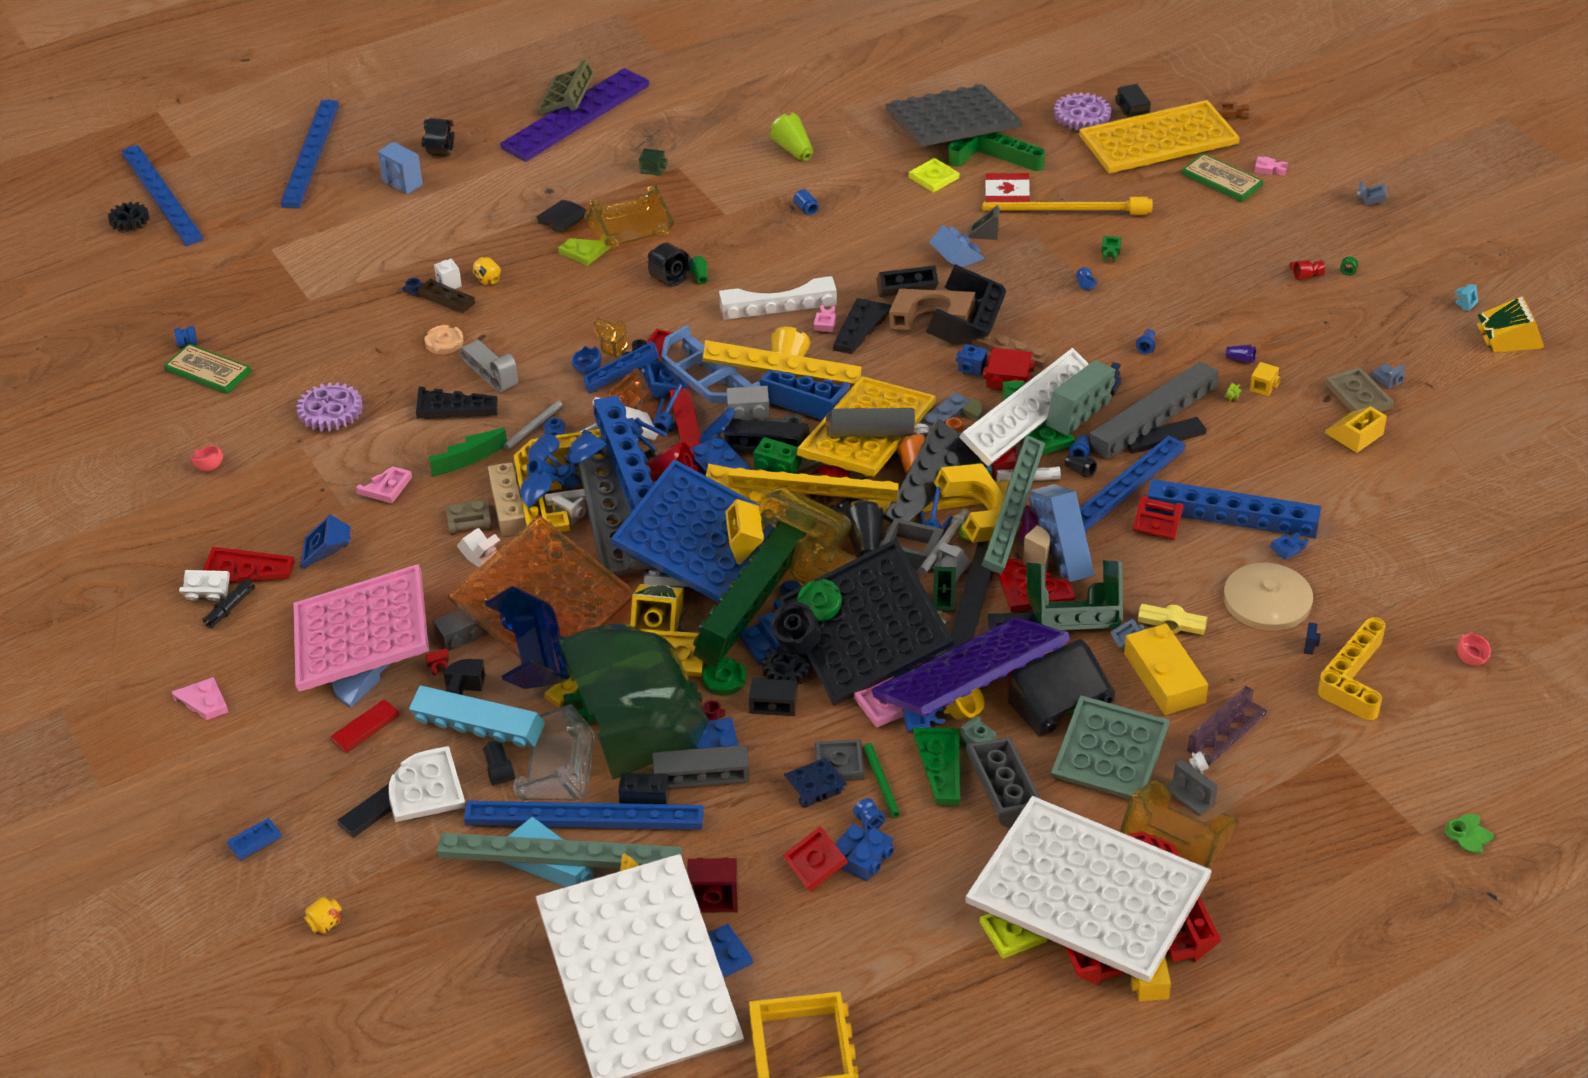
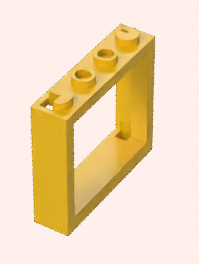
M841 991L749 1002L758 1078H769L762 1022L828 1014L835 1015L844 1075L817 1078H859L858 1066L852 1065V1060H856L854 1044H849L848 1038H852L851 1023H846L845 1017H849L848 1004L842 1003Z

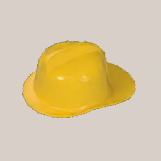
M980 688L972 690L968 696L953 700L952 704L946 706L947 708L943 713H950L957 720L973 718L984 709L985 704Z

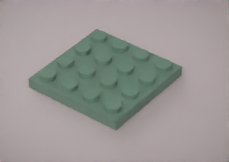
M1080 695L1052 769L1051 777L1143 803L1170 726V720Z

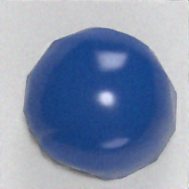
M584 346L582 350L577 351L572 356V366L580 374L587 375L601 367V352L596 346L593 349Z

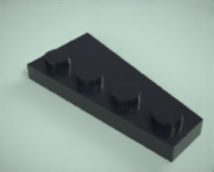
M857 298L833 344V351L852 354L865 341V337L868 334L871 335L875 331V327L885 320V316L889 314L892 305Z

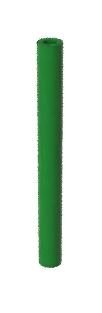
M866 743L864 750L891 817L896 818L900 815V811L872 743Z

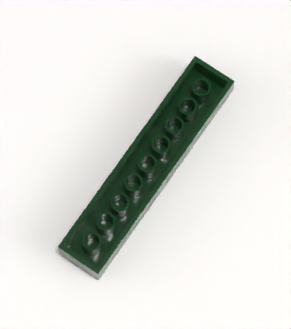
M799 497L795 504L791 503L786 511L787 515L780 517L777 528H772L769 532L768 540L762 541L758 548V553H753L748 561V566L742 567L738 575L739 578L737 580L733 579L728 588V593L723 592L718 601L719 605H714L708 614L709 618L707 620L703 619L698 627L700 633L693 642L695 646L693 656L717 668L787 573L793 560L798 558L808 544V541L814 534L822 511L820 507Z

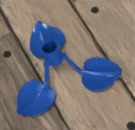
M546 434L539 437L529 449L528 458L529 460L541 458L545 461L549 457L558 467V477L546 472H542L541 475L533 473L528 476L520 489L523 502L527 507L531 508L550 489L552 480L559 482L561 485L565 484L569 489L575 488L581 480L577 474L578 470L575 464L582 463L603 448L606 443L592 434H584L578 437L570 447L572 453L568 455L571 464L569 466L561 465L552 455L559 448V440L554 435Z

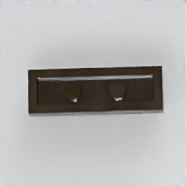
M429 279L418 288L419 295L461 313L466 312L475 304V297L432 279Z

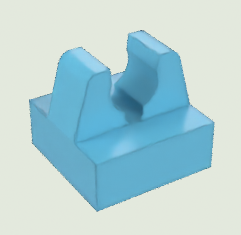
M1468 284L1466 287L1458 288L1454 292V295L1460 296L1455 301L1456 304L1462 306L1464 311H1470L1478 302L1477 288L1474 284Z

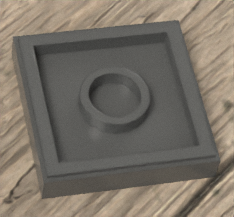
M861 739L814 742L816 761L827 758L845 781L864 780Z

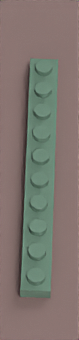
M1028 435L1023 440L981 565L999 574H1002L1005 569L1045 443Z
M441 833L437 849L438 858L618 869L621 867V859L624 853L635 860L640 866L678 854L682 858V847L456 833Z

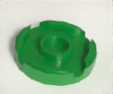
M826 579L808 582L802 587L797 598L798 602L804 603L811 608L818 622L831 619L838 613L842 604L839 588L833 582Z
M723 658L717 668L709 664L706 668H703L702 683L704 688L710 693L731 695L744 687L746 683V670L744 665L735 662V659Z

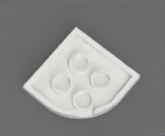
M449 746L416 753L405 759L395 774H392L389 782V801L395 822L465 808V799Z

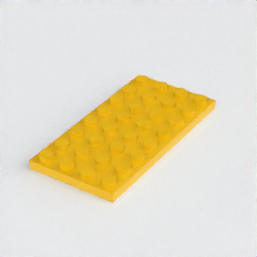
M1208 100L1079 129V136L1108 173H1116L1126 169L1239 144L1240 137Z
M862 376L833 409L913 408L915 409V427L936 403V396ZM825 417L797 448V455L808 460H816L826 465H834L847 471H855L865 476L874 477L898 449L902 439L908 436L828 437Z

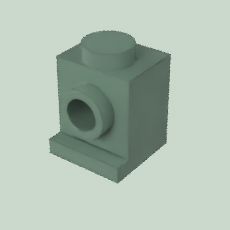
M977 715L961 727L960 743L966 747L970 743L996 740L997 733L981 722V718Z

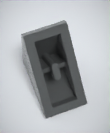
M998 205L970 224L968 236L976 239L997 240L1000 207Z

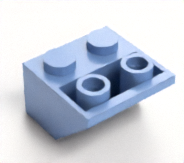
M942 225L929 241L953 265L965 267L984 259V256L979 252L981 249L973 242L970 243L971 239L964 233L960 235V232L953 226L948 228Z

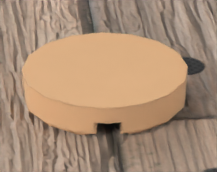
M449 325L436 326L427 332L428 335L424 338L426 348L430 352L440 355L451 354L459 350L464 343L462 331L457 327L449 328Z

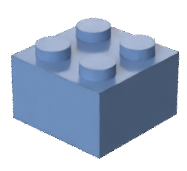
M395 142L378 151L381 178L384 183L405 194H409L423 185L418 154Z

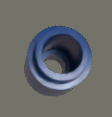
M801 189L795 193L793 202L803 213L812 215L818 210V201L808 190Z

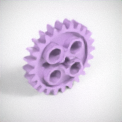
M1082 92L1079 95L1073 93V96L1067 94L1066 98L1061 97V100H1057V104L1054 105L1055 120H1058V124L1063 123V127L1069 126V129L1074 127L1078 131L1082 128L1108 123L1111 117V107L1107 100H1102V97L1096 98V94L1089 96V93L1083 95Z
M329 382L327 386L320 384V388L313 386V391L306 390L307 395L302 394L301 399L297 400L298 405H296L298 418L301 420V423H305L306 427L312 426V430L319 427L320 431H323L324 428L331 431L333 427L339 430L341 425L347 427V422L353 423V419L359 418L358 414L362 413L361 408H363L361 395L358 394V390H354L353 386L347 388L346 383L340 386L339 382L335 385Z

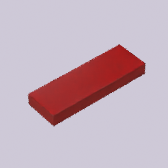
M383 699L331 735V742L347 753L399 717V710Z

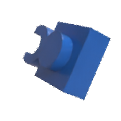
M1294 533L1292 538L1284 535L1273 540L1270 548L1286 560L1299 554L1300 550L1305 549L1309 540H1299L1300 533Z
M943 707L935 709L928 716H921L906 709L902 710L906 732H913V728H931L930 723L939 726L945 722V719H937L935 713L943 711Z

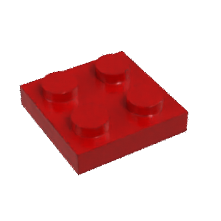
M821 826L782 855L809 892L848 863L847 859Z

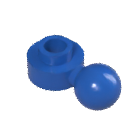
M1082 267L1077 271L1079 287L1087 291L1094 289L1098 281L1092 277L1090 269Z

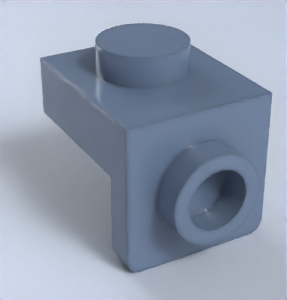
M1364 181L1360 182V189L1357 190L1359 199L1364 201L1365 206L1387 200L1385 183L1366 188Z

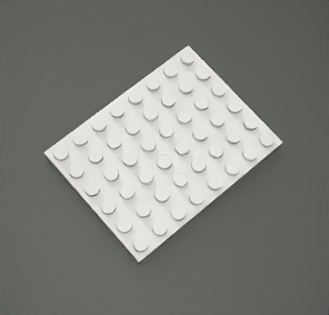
M1032 796L966 895L965 903L1149 983L1211 877L1212 870Z
M680 854L536 896V902L592 1078H630L744 1042L736 1013Z

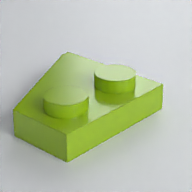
M569 238L558 247V252L588 266L610 249V242Z

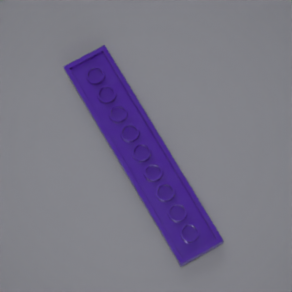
M623 68L587 90L577 109L571 111L566 106L552 111L501 142V149L526 162L647 88L649 80Z

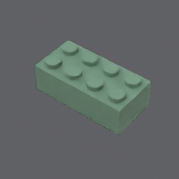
M1094 360L1054 390L1046 426L1067 436L1083 422L1088 421L1089 417L1093 414H1097L1103 406H1107L1112 398L1110 393L1115 383L1114 375L1116 369Z

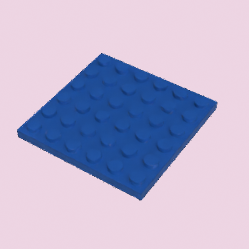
M673 460L613 535L610 544L718 602L723 592L728 593V588L733 579L737 580L739 578L738 575L742 567L748 566L750 557L753 553H758L760 546L758 545L741 565L737 564L729 544L725 511L736 499L758 505L765 541L768 540L767 537L771 529L777 528V523L781 516L690 467Z

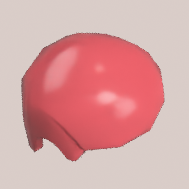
M210 445L200 450H195L194 457L189 455V458L197 470L209 472L221 464L223 452L219 447Z
M1470 632L1467 635L1463 634L1458 641L1456 651L1458 657L1465 664L1479 666L1489 660L1491 648L1488 641L1482 636Z

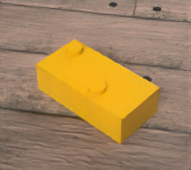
M1167 623L1126 635L1124 655L1164 715L1206 703L1208 683Z

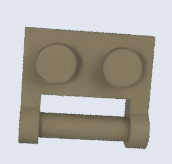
M487 499L446 506L450 534H456V531L475 528H492Z

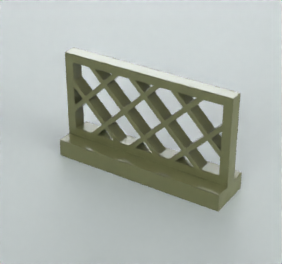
M587 59L581 61L577 69L554 76L536 110L538 115L566 106L571 111L578 108L595 74Z

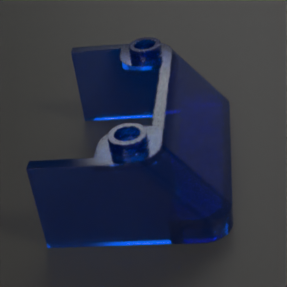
M514 586L485 602L487 607L500 612L502 626L515 633L521 665L503 674L502 680L523 689L560 684L570 678L556 613L549 603Z

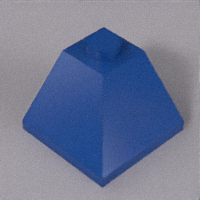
M331 514L328 515L304 537L300 567L304 569L336 553L340 548L347 546L351 539V526Z

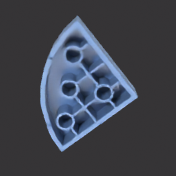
M1055 484L1030 490V506L1032 509L1035 508L1039 526L1045 529L1050 536L1049 551L1059 568L1061 577H1065L1069 582L1095 576L1076 491Z

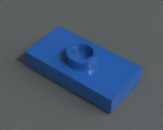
M728 407L703 431L699 441L704 443L716 434L718 436L721 435L726 429L725 425L732 419L735 411Z
M267 818L227 840V845L240 861L280 839L282 836L278 828Z

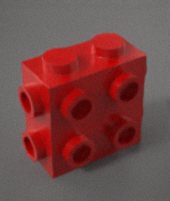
M993 347L991 355H987L986 367H984L983 379H986V388L1002 390L1003 382L1022 380L1026 383L1032 379V373L1030 372H1034L1035 360H1032V352Z

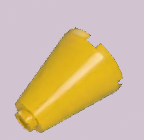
M779 327L771 336V351L804 357L810 347V339L803 331L802 334L796 332L797 328Z

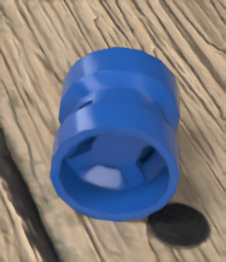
M194 325L188 326L186 329L174 328L178 348L184 347L185 344H198Z
M865 798L854 806L853 814L858 820L862 821L866 831H870L872 828L878 829L883 825L885 815L881 810L877 809V805L871 798Z

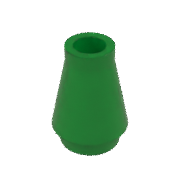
M695 256L691 259L690 270L699 284H705L708 281L707 261L702 256Z

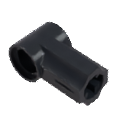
M496 741L488 742L483 748V754L488 765L487 770L492 786L515 780L512 763L507 759L502 743Z

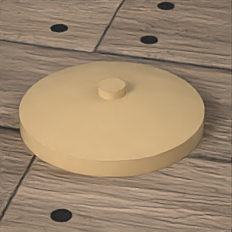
M1254 563L1237 569L1229 576L1224 588V603L1231 615L1241 623L1260 630L1280 631L1293 628L1308 617L1312 609L1313 592L1306 579L1288 567L1274 563Z

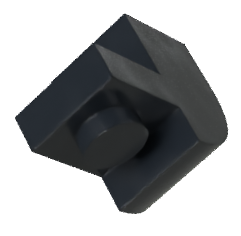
M462 659L449 665L444 672L446 691L463 695L464 690L482 691L486 676L484 660Z

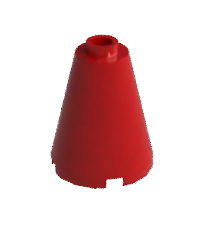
M677 442L645 463L650 468L652 482H656L673 460L698 472V466L693 465L692 461L695 455L686 442Z

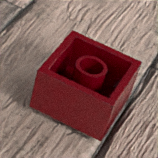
M737 858L688 859L687 875L700 912H738L739 884Z

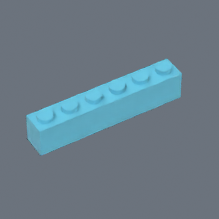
M421 685L409 707V710L415 716V720L420 723L427 724L430 722L444 729L451 727L461 733L468 731L481 738L489 736L502 743L510 741L519 747H525L526 745L535 747L545 725V722L537 712Z

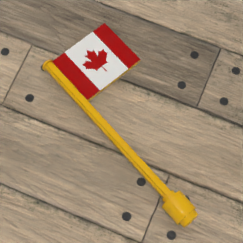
M986 173V201L982 203V210L984 212L990 211L998 205L1000 211L1126 210V212H1129V215H1148V213H1152L1153 200L1148 197H1130L1126 202H1030L1029 173Z

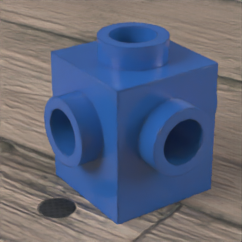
M965 344L956 356L958 371L981 376L984 367H986L988 349Z

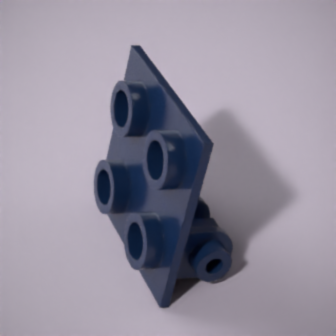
M827 758L817 760L784 774L785 778L801 796L798 798L801 807H809L817 803V800L822 802V796L827 800L832 796L839 795L841 791L845 790L844 786L847 785Z

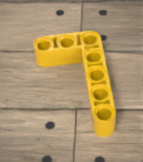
M1375 617L1367 619L1322 671L1318 685V695L1321 698L1365 720H1375L1378 718L1382 696L1379 692L1352 678L1382 644L1386 627L1383 620Z

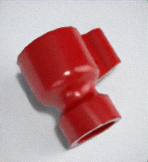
M1309 260L1290 262L1289 264L1290 269H1293L1296 280L1310 279L1312 275L1323 276L1325 273L1323 261L1311 263Z

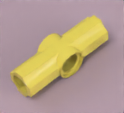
M1141 604L1138 615V622L1156 626L1167 623L1174 634L1179 631L1204 635L1208 620L1206 616L1186 613L1178 605H1168L1166 608Z

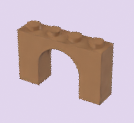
M899 289L889 311L890 329L910 330L916 316L924 312L936 311V308L971 323L976 310L975 292Z

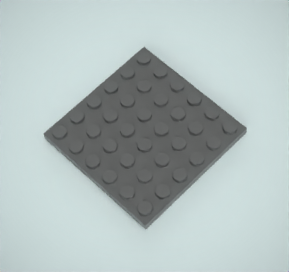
M976 84L971 88L961 87L955 91L946 90L935 95L926 94L924 97L919 98L910 97L904 101L894 100L886 104V111L920 147L1022 127L1021 119L982 84Z

